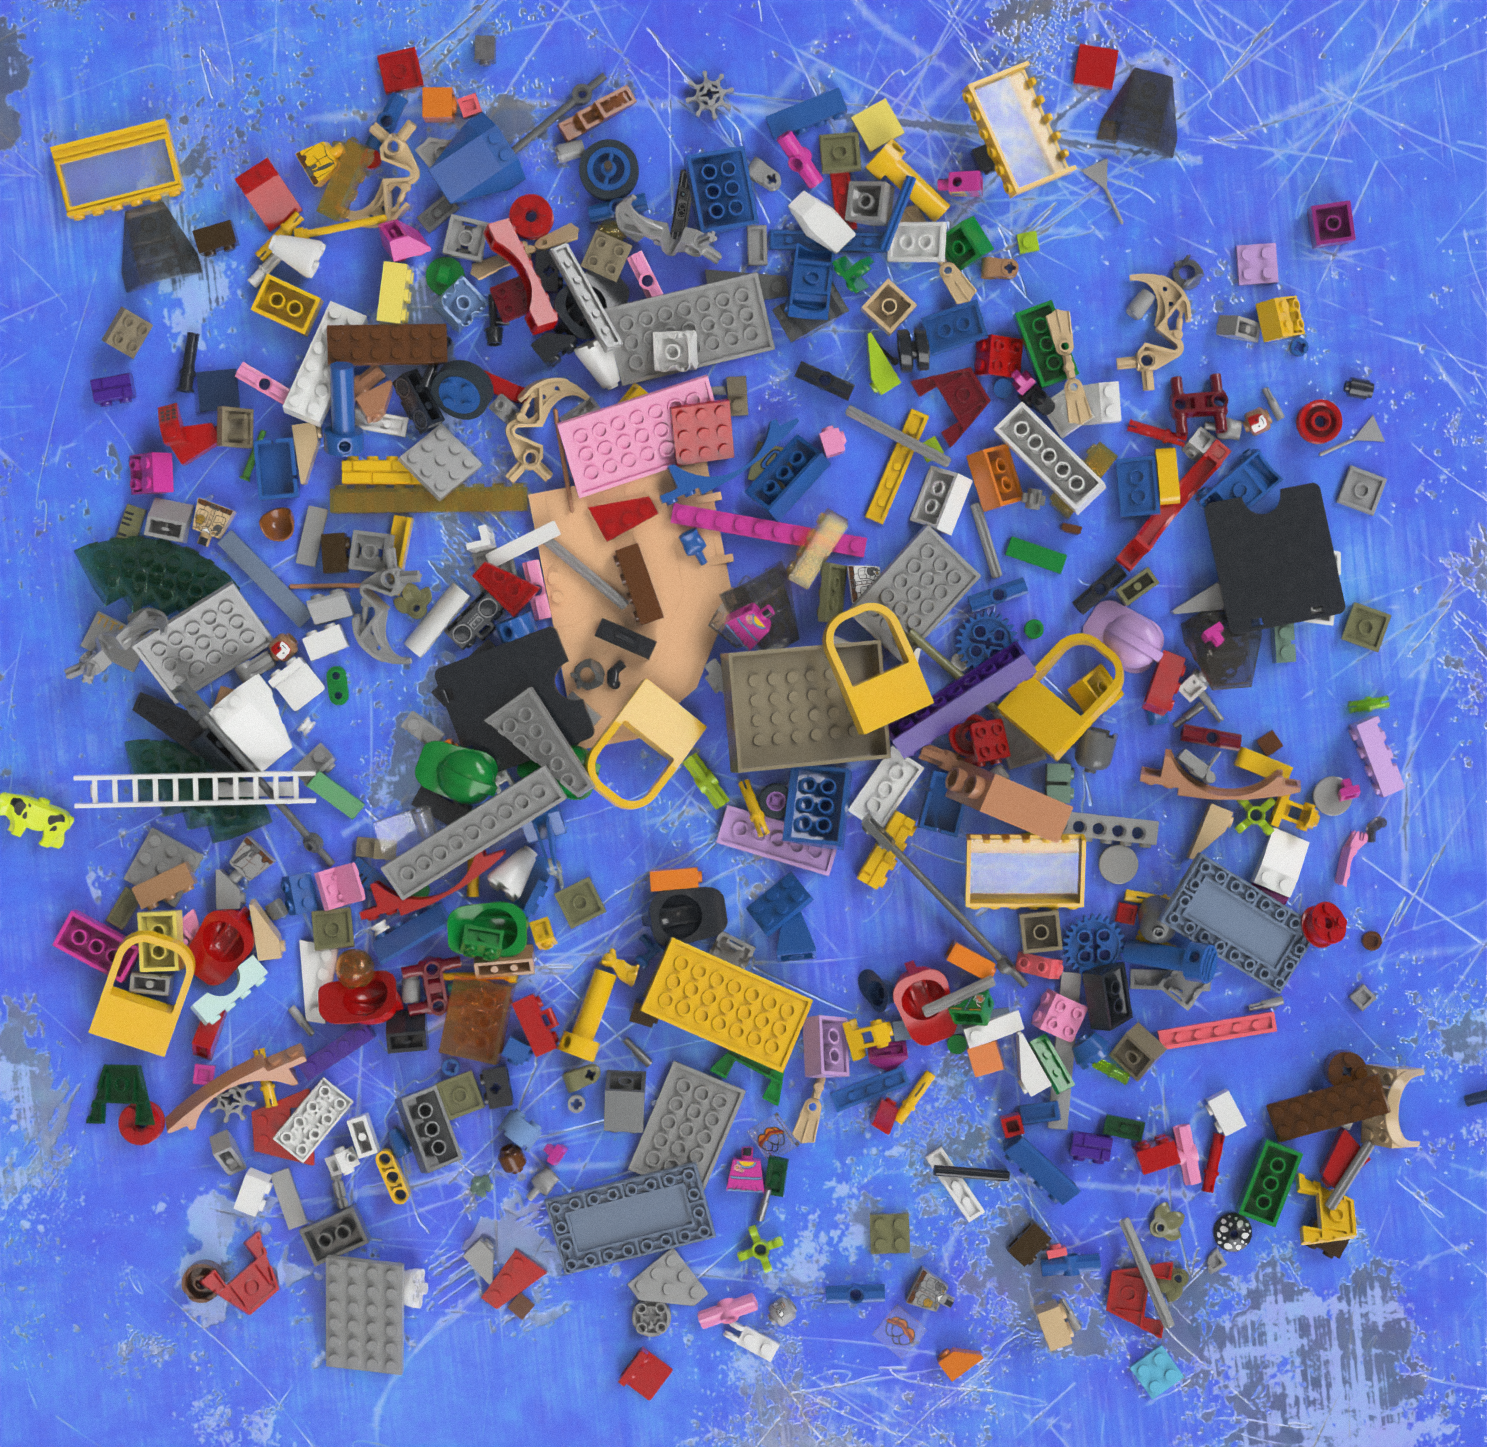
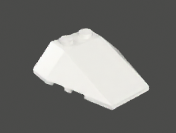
M258 673L216 704L208 715L252 766L260 771H264L293 748L285 725L282 723L278 706L276 707L272 696V690ZM202 719L198 722L202 728L207 726Z

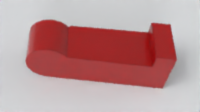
M485 371L492 381L494 395L499 396L503 394L510 401L524 404L527 401L528 397L522 402L518 400V395L523 391L524 387Z

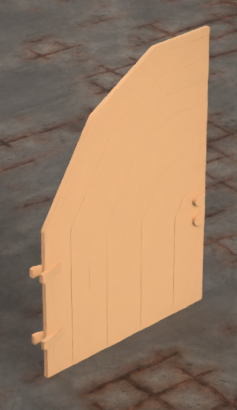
M707 462L678 466L682 470L695 475L709 476ZM668 469L582 498L578 497L575 486H571L574 506L573 514L569 511L566 488L528 495L534 528L537 529L555 521L561 535L553 539L628 602L626 593L629 592L627 585L623 586L620 574H623L621 566H616L613 556L616 555V550L638 543L664 618L645 625H641L640 622L636 623L633 614L636 611L634 603H629L623 610L620 609L544 544L538 546L553 626L559 633L569 662L561 666L567 697L573 691L602 716L594 726V735L577 745L585 749L593 747L640 681L647 678L678 704L697 688L705 668L704 665L707 663L724 619V615L720 611L730 603L733 596L726 563L734 562L733 554H724L721 533L697 528L699 535L707 545L702 552L708 562L701 566L695 555L687 556L678 538L684 532L696 527L670 523L673 504L668 506L667 503L661 504L659 496L676 489ZM697 488L695 489V494L686 498L685 495L677 497L678 501L675 502L677 504L716 511L714 501L722 500L721 492L713 493L712 490L700 495ZM649 496L659 514L608 542L605 540L588 507ZM602 618L657 641L650 660L596 637L595 633ZM591 658L599 662L605 672L603 684L590 690H586L583 687L577 689L575 679L570 673H574L575 667L585 659ZM621 660L627 667L619 673L620 687L612 689L607 684V671ZM585 667L580 672L581 679L586 683L592 682L595 678V674L590 667ZM621 724L606 745L634 740L639 737Z

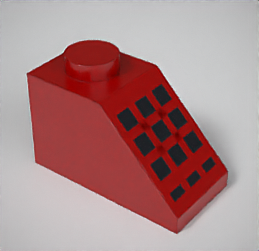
M178 403L158 407L159 427L164 444L171 446L188 441Z

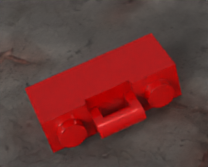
M535 993L514 1001L512 1006L535 1057L558 1047L557 1043L560 1040L556 1031L552 1032L551 1028L558 1026L559 1023L552 1007L542 1010L541 1007L544 1006L542 999L539 995L536 996ZM546 1014L550 1022L549 1025H546L542 1015Z

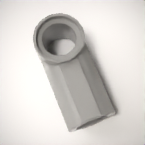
M265 651L251 661L248 660L240 664L234 670L242 683H245L259 673L261 675L277 664L270 656L269 651Z

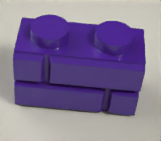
M130 373L90 380L94 403L100 404L101 407L112 406V402L120 401V404L130 403L132 398L137 397L133 375Z
M1072 1130L1069 1155L1073 1156V1159L1077 1161H1084L1085 1158L1092 1159L1093 1163L1104 1164V1161H1110L1113 1138L1106 1135Z

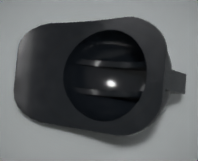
M590 270L584 273L603 308L627 303L629 289L620 277L615 282ZM568 286L564 287L558 292L554 301V309L558 314V324L555 325L553 331L556 334L565 332L568 335L581 339L595 337Z
M712 887L662 891L651 900L648 915L641 916L643 926H650L654 939L666 947L671 937L687 944L717 936L725 930L728 923L724 896L719 890Z

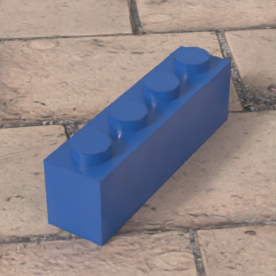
M836 88L766 116L765 120L775 142L780 135L788 130L792 131L793 134L802 135L808 132V128L813 126L820 128L826 125L828 120H840L845 117L844 114L847 113L848 109L840 89Z

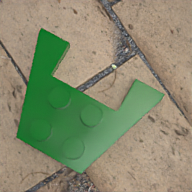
M731 1050L711 1067L710 1071L726 1079L734 1062L737 1061L771 1079L762 1098L776 1106L779 1105L784 1071L781 1073Z

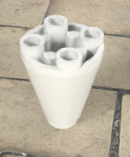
M274 234L268 249L272 250L273 254L302 276L312 279L319 267L320 262L318 261L325 251L326 244H323L320 240L281 234L277 236Z
M526 845L520 848L488 874L487 880L490 882L489 885L496 891L501 889L506 893L505 897L512 902L519 899L536 861L537 853Z
M424 1269L404 1270V1305L419 1309L422 1307L423 1295H426L428 1292V1283H425Z

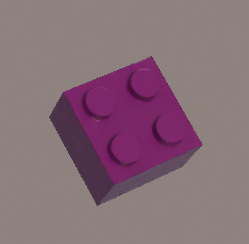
M1350 200L1315 205L1307 209L1312 249L1348 244L1356 240Z

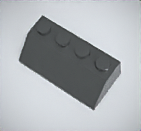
M437 1085L395 1099L421 1173H430L463 1159Z

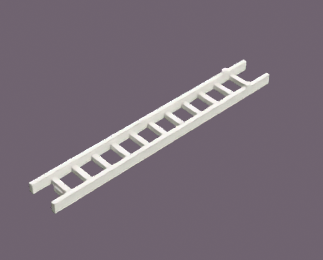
M316 770L74 775V781L92 780L90 793L93 800L91 803H75L74 808L316 803V798H299L298 776H316ZM273 776L274 799H259L258 777ZM278 776H293L294 798H279ZM233 777L234 799L218 800V778ZM238 777H253L254 799H239ZM178 778H193V800L179 801ZM198 778H213V800H199ZM132 779L133 802H118V780ZM138 779H153V801L138 800ZM158 779H173V801H159ZM97 780H112L113 802H98Z

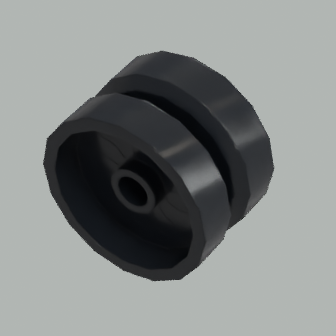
M925 327L914 329L913 341H911L910 332L907 329L897 330V347L901 373L912 372L914 359L918 371L929 370L930 350Z

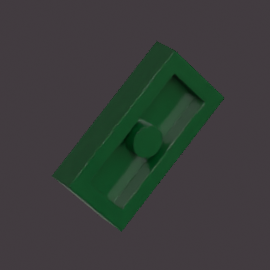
M1106 1114L1102 1133L1141 1142L1145 1122Z
M772 1155L768 1158L765 1187L772 1188L770 1195L784 1196L789 1163L787 1158Z

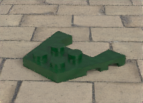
M104 1064L97 1085L96 1099L92 1101V1111L90 1116H87L86 1123L105 1124L106 1103L136 1104L135 1125H155L142 1066Z

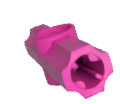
M788 130L776 139L789 158L788 165L790 169L799 173L808 188L811 189L823 181L822 176L811 161L812 154L810 150L801 146L792 131Z

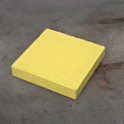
M886 98L851 117L870 153L885 145L891 138L896 139L905 133Z

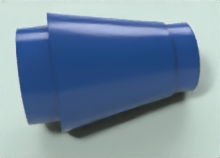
M398 1128L387 1133L393 1155H396L398 1159L412 1152L410 1149L411 1145Z

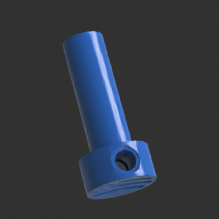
M334 362L330 364L331 426L324 429V451L333 456H354L363 452L364 449L363 429L355 425L354 365L350 362Z
M532 611L521 613L495 625L502 644L538 630Z
M1129 939L1125 943L1123 958L1127 963L1181 971L1185 980L1208 984L1211 982L1217 968V950L1211 944L1191 942L1187 948H1180Z

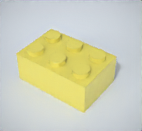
M384 261L376 319L380 325L408 324L409 312H407V304H411L412 292H410L409 287L414 282V273L408 264Z
M182 910L142 911L137 913L138 931H154L184 943ZM148 942L139 943L140 972L179 971L185 969V962L177 952Z

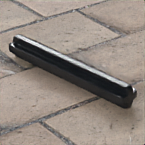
M934 1165L933 1175L995 1181H1009L1010 1172L1004 1170Z

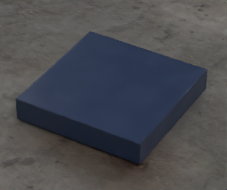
M237 369L196 372L200 412L217 411L219 406L240 408L238 378L235 377Z

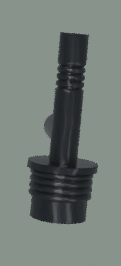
M489 294L490 327L485 328L484 332L487 346L496 347L502 345L504 331L502 327L498 326H508L510 322L503 323L502 318H497V306L492 294Z

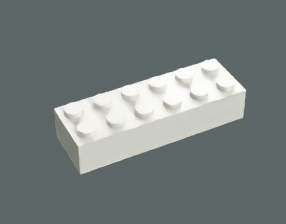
M330 301L283 404L284 413L321 428L331 406L327 325H367V316Z
M1023 402L1015 407L994 428L996 435L1077 515L1106 489L1105 483Z

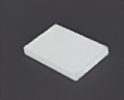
M900 222L890 249L887 251V262H945L947 222Z

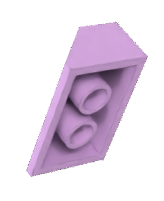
M824 1015L806 1017L803 1024L805 1077L832 1078L850 1076L848 1042L842 1023L847 1021V1018Z

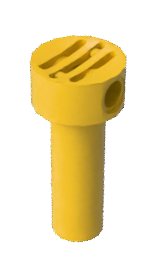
M891 138L865 168L879 181L886 176L900 190L907 175L915 177L916 181L909 199L933 222H936L951 205L902 159L906 151Z
M594 969L572 1032L563 1031L557 1047L558 1050L591 1062L595 1061L600 1043L593 1040L616 981V975Z

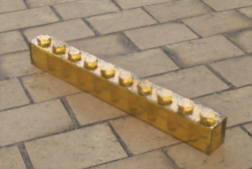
M493 483L492 487H484V484H473V487H465V484H461L440 502L422 484H414V488H406V485L403 484L394 485V488H386V485H374V488L367 489L366 485H355V489H347V485H335V489H330V513L529 512L528 487H524V483H512V487H504L503 483Z

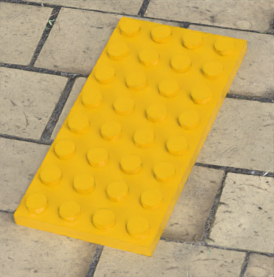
M671 937L640 1011L783 1073L813 1000Z

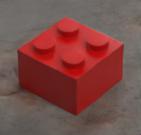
M1165 1133L1154 1136V1140L1147 1142L1145 1139L1141 1142H1136L1135 1146H1132L1138 1169L1143 1175L1181 1163L1174 1140L1169 1135H1165Z

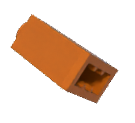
M698 867L650 870L651 892L697 888L699 883H702V871H698Z
M955 940L952 941L944 955L947 961L981 979L990 975L993 977L997 970L995 968L996 964L993 961Z

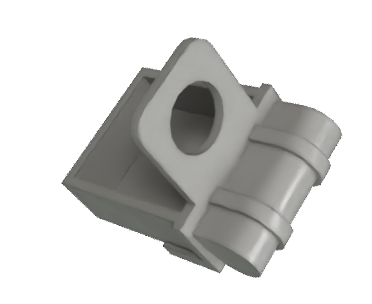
M1182 749L1176 756V760L1183 764L1193 776L1202 779L1206 784H1211L1216 780V776L1210 771V768L1221 754V751L1215 754L1208 765L1187 749Z

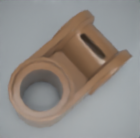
M981 258L982 279H1013L1018 273L1019 265L1014 259ZM1011 265L1015 270H1012V273H1008V270L1004 268Z

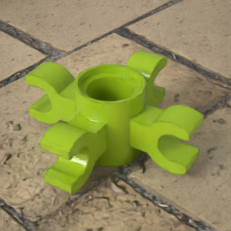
M1272 797L1266 800L1260 807H1253L1249 800H1236L1246 811V819L1234 828L1239 834L1250 825H1258L1266 836L1275 831L1265 820V812L1276 804ZM1252 810L1260 813L1258 821H1254L1251 818Z
M756 1224L748 1227L753 1240L752 1247L737 1252L738 1259L742 1262L754 1256L760 1259L764 1272L772 1271V1266L768 1258L769 1250L783 1246L784 1242L781 1236L769 1241L760 1238ZM762 1244L766 1247V1250L763 1253H757L755 1247Z

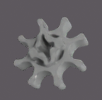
M703 71L704 82L697 85L692 80L688 82L689 87L696 90V95L694 97H687L686 103L696 102L699 104L700 108L695 113L697 118L700 117L704 110H709L712 112L713 121H716L717 115L715 111L718 107H724L727 111L731 110V105L726 104L723 98L727 94H733L734 88H721L720 82L724 79V74L721 73L716 81H710L707 78V71ZM707 92H711V94L713 95V99L709 100V98L706 97Z
M250 1084L247 1088L237 1085L229 1088L228 1092L220 1093L216 1096L218 1100L217 1106L212 1107L210 1112L213 1113L217 1109L224 1110L226 1114L223 1120L224 1123L230 1121V1114L233 1112L238 1113L242 1121L245 1120L247 1116L243 1113V1106L250 1105L254 1107L257 1104L256 1101H250L246 1097L247 1091L253 1089L254 1085ZM231 1094L236 1099L234 1102H231V1099L228 1098Z

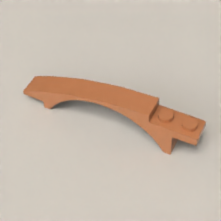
M1165 749L1161 770L1142 766L1140 771V781L1147 785L1158 784L1169 789L1177 788V795L1211 800H1250L1301 792V781L1284 778L1282 776L1283 770L1276 769L1264 780L1246 787L1219 788L1210 786L1189 775L1177 762L1171 749Z
M299 1043L267 1058H264L261 1053L210 1081L165 1117L167 1132L170 1134L186 1126L190 1131L196 1129L197 1120L205 1106L217 1095L234 1086L253 1081H278L292 1086L298 1084L294 1066L307 1061L303 1045Z

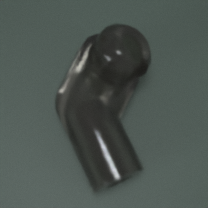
M1378 816L1367 823V842H1376V832L1387 825L1385 818Z

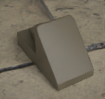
M746 376L726 377L731 416H748Z
M358 836L356 856L393 860L396 858L397 840Z

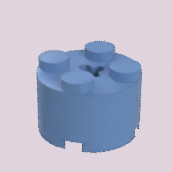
M517 1108L514 1111L510 1110L497 1129L499 1131L504 1129L503 1133L506 1137L521 1148L525 1145V1151L529 1152L541 1136L542 1132L540 1130L542 1127L533 1120L530 1123L526 1121L525 1114Z

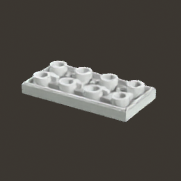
M322 1077L274 1135L273 1140L304 1163L354 1101L326 1078Z

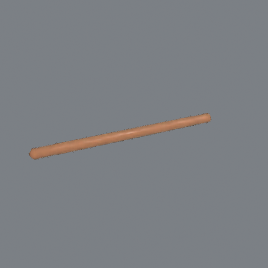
M554 408V422L569 511L573 514L574 506L565 452L556 423H559L558 410Z
M361 583L290 584L288 587L290 589L360 588Z

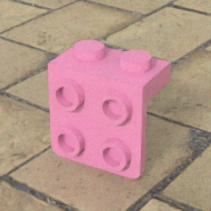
M354 862L314 873L325 911L365 900L364 888L361 884L358 868Z
M1047 988L1046 992L1041 996V1003L1032 1016L1031 1024L1061 1039L1072 1042L1088 1008Z

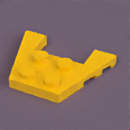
M1298 1173L1295 1177L1296 1191L1316 1197L1318 1228L1302 1226L1299 1229L1300 1244L1310 1245L1354 1239L1357 1236L1354 1200L1344 1195L1336 1209L1331 1210L1326 1207L1325 1203L1333 1189L1328 1190L1322 1187L1321 1183L1315 1180L1312 1182L1306 1179L1305 1175Z

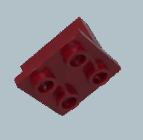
M519 276L490 288L503 323H508L526 314V291Z

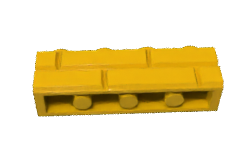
M347 456V460H342V484L422 485L398 461L397 456H386V460H378V456H367V460H359V456Z
M895 810L884 829L896 841L895 845L903 852L907 846L905 840L908 835L910 837L913 836L917 826H915L916 821ZM875 843L856 878L876 890L878 887L883 888L888 879L885 876L888 870L892 871L897 864L896 856L891 851L887 852L885 848L881 849Z

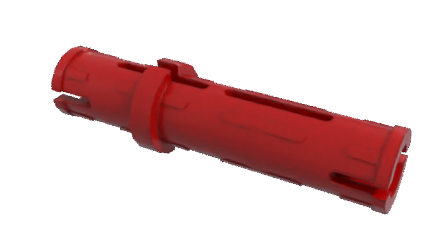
M1132 419L1129 421V425L1132 426L1127 427L1128 432L1158 439L1164 444L1168 442L1184 447L1185 442L1180 440L1186 441L1187 435L1179 437L1175 432L1170 431L1171 429H1161Z
M1213 1132L1207 1166L1203 1171L1205 1175L1201 1191L1214 1193L1216 1177L1219 1176V1162L1226 1137L1223 1134Z

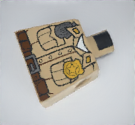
M198 498L192 529L201 532L197 543L208 547L212 536L222 539L237 512Z

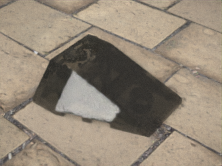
M1134 68L1102 118L1096 140L1112 144L1121 142L1154 150L1153 154L1173 158L1178 139L1173 77Z
M163 201L125 211L121 274L127 293L144 289L148 284L178 276L185 278L203 273L198 253Z
M782 561L766 568L765 572L749 581L733 586L719 594L729 614L750 603H755L760 609L766 605H770L773 608L775 614L769 618L771 621L770 630L756 644L761 650L785 648L799 640L790 578Z
M1225 609L1202 611L1181 623L1183 642L1191 651L1194 661H1197L1201 668V673L1211 690L1252 687L1262 630L1238 635L1232 634L1228 628ZM1259 618L1251 620L1252 626L1261 625ZM1220 622L1224 627L1221 633L1224 638L1223 643L1218 647H1215L1211 641L1205 643L1201 638L1202 633Z

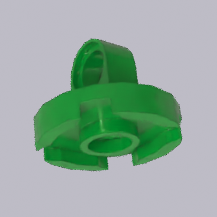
M451 257L437 258L430 263L426 270L427 285L434 293L441 296L461 275L465 277V272L460 263Z

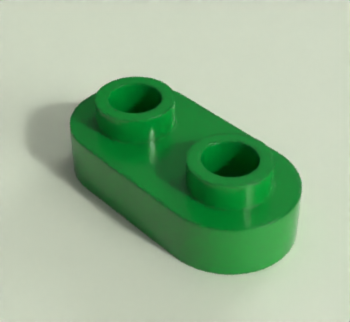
M340 666L331 667L327 672L329 699L335 705H343L349 700L350 696L347 673ZM335 672H338L340 675L337 680L333 678ZM337 692L342 693L341 699L335 697Z

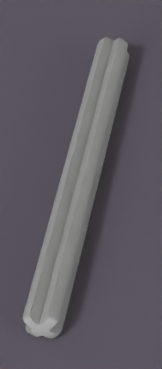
M851 405L847 407L845 414L852 419L944 467L949 466L951 458Z
M551 539L543 543L620 609H625L629 604L623 596L556 540Z
M1129 1217L1123 1218L1119 1221L1120 1227L1164 1329L1174 1326V1321Z

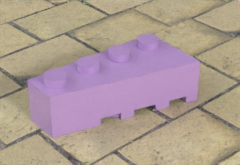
M1368 716L1350 724L1348 732L1351 739L1355 740L1358 745L1356 751L1360 759H1364L1366 764L1364 770L1367 776H1371L1374 782L1372 784L1373 791L1376 795L1379 794L1380 797H1386L1404 789L1405 785L1396 763L1392 764L1391 762L1393 753L1389 746L1384 743L1387 738L1385 732L1377 725L1381 722L1379 716Z

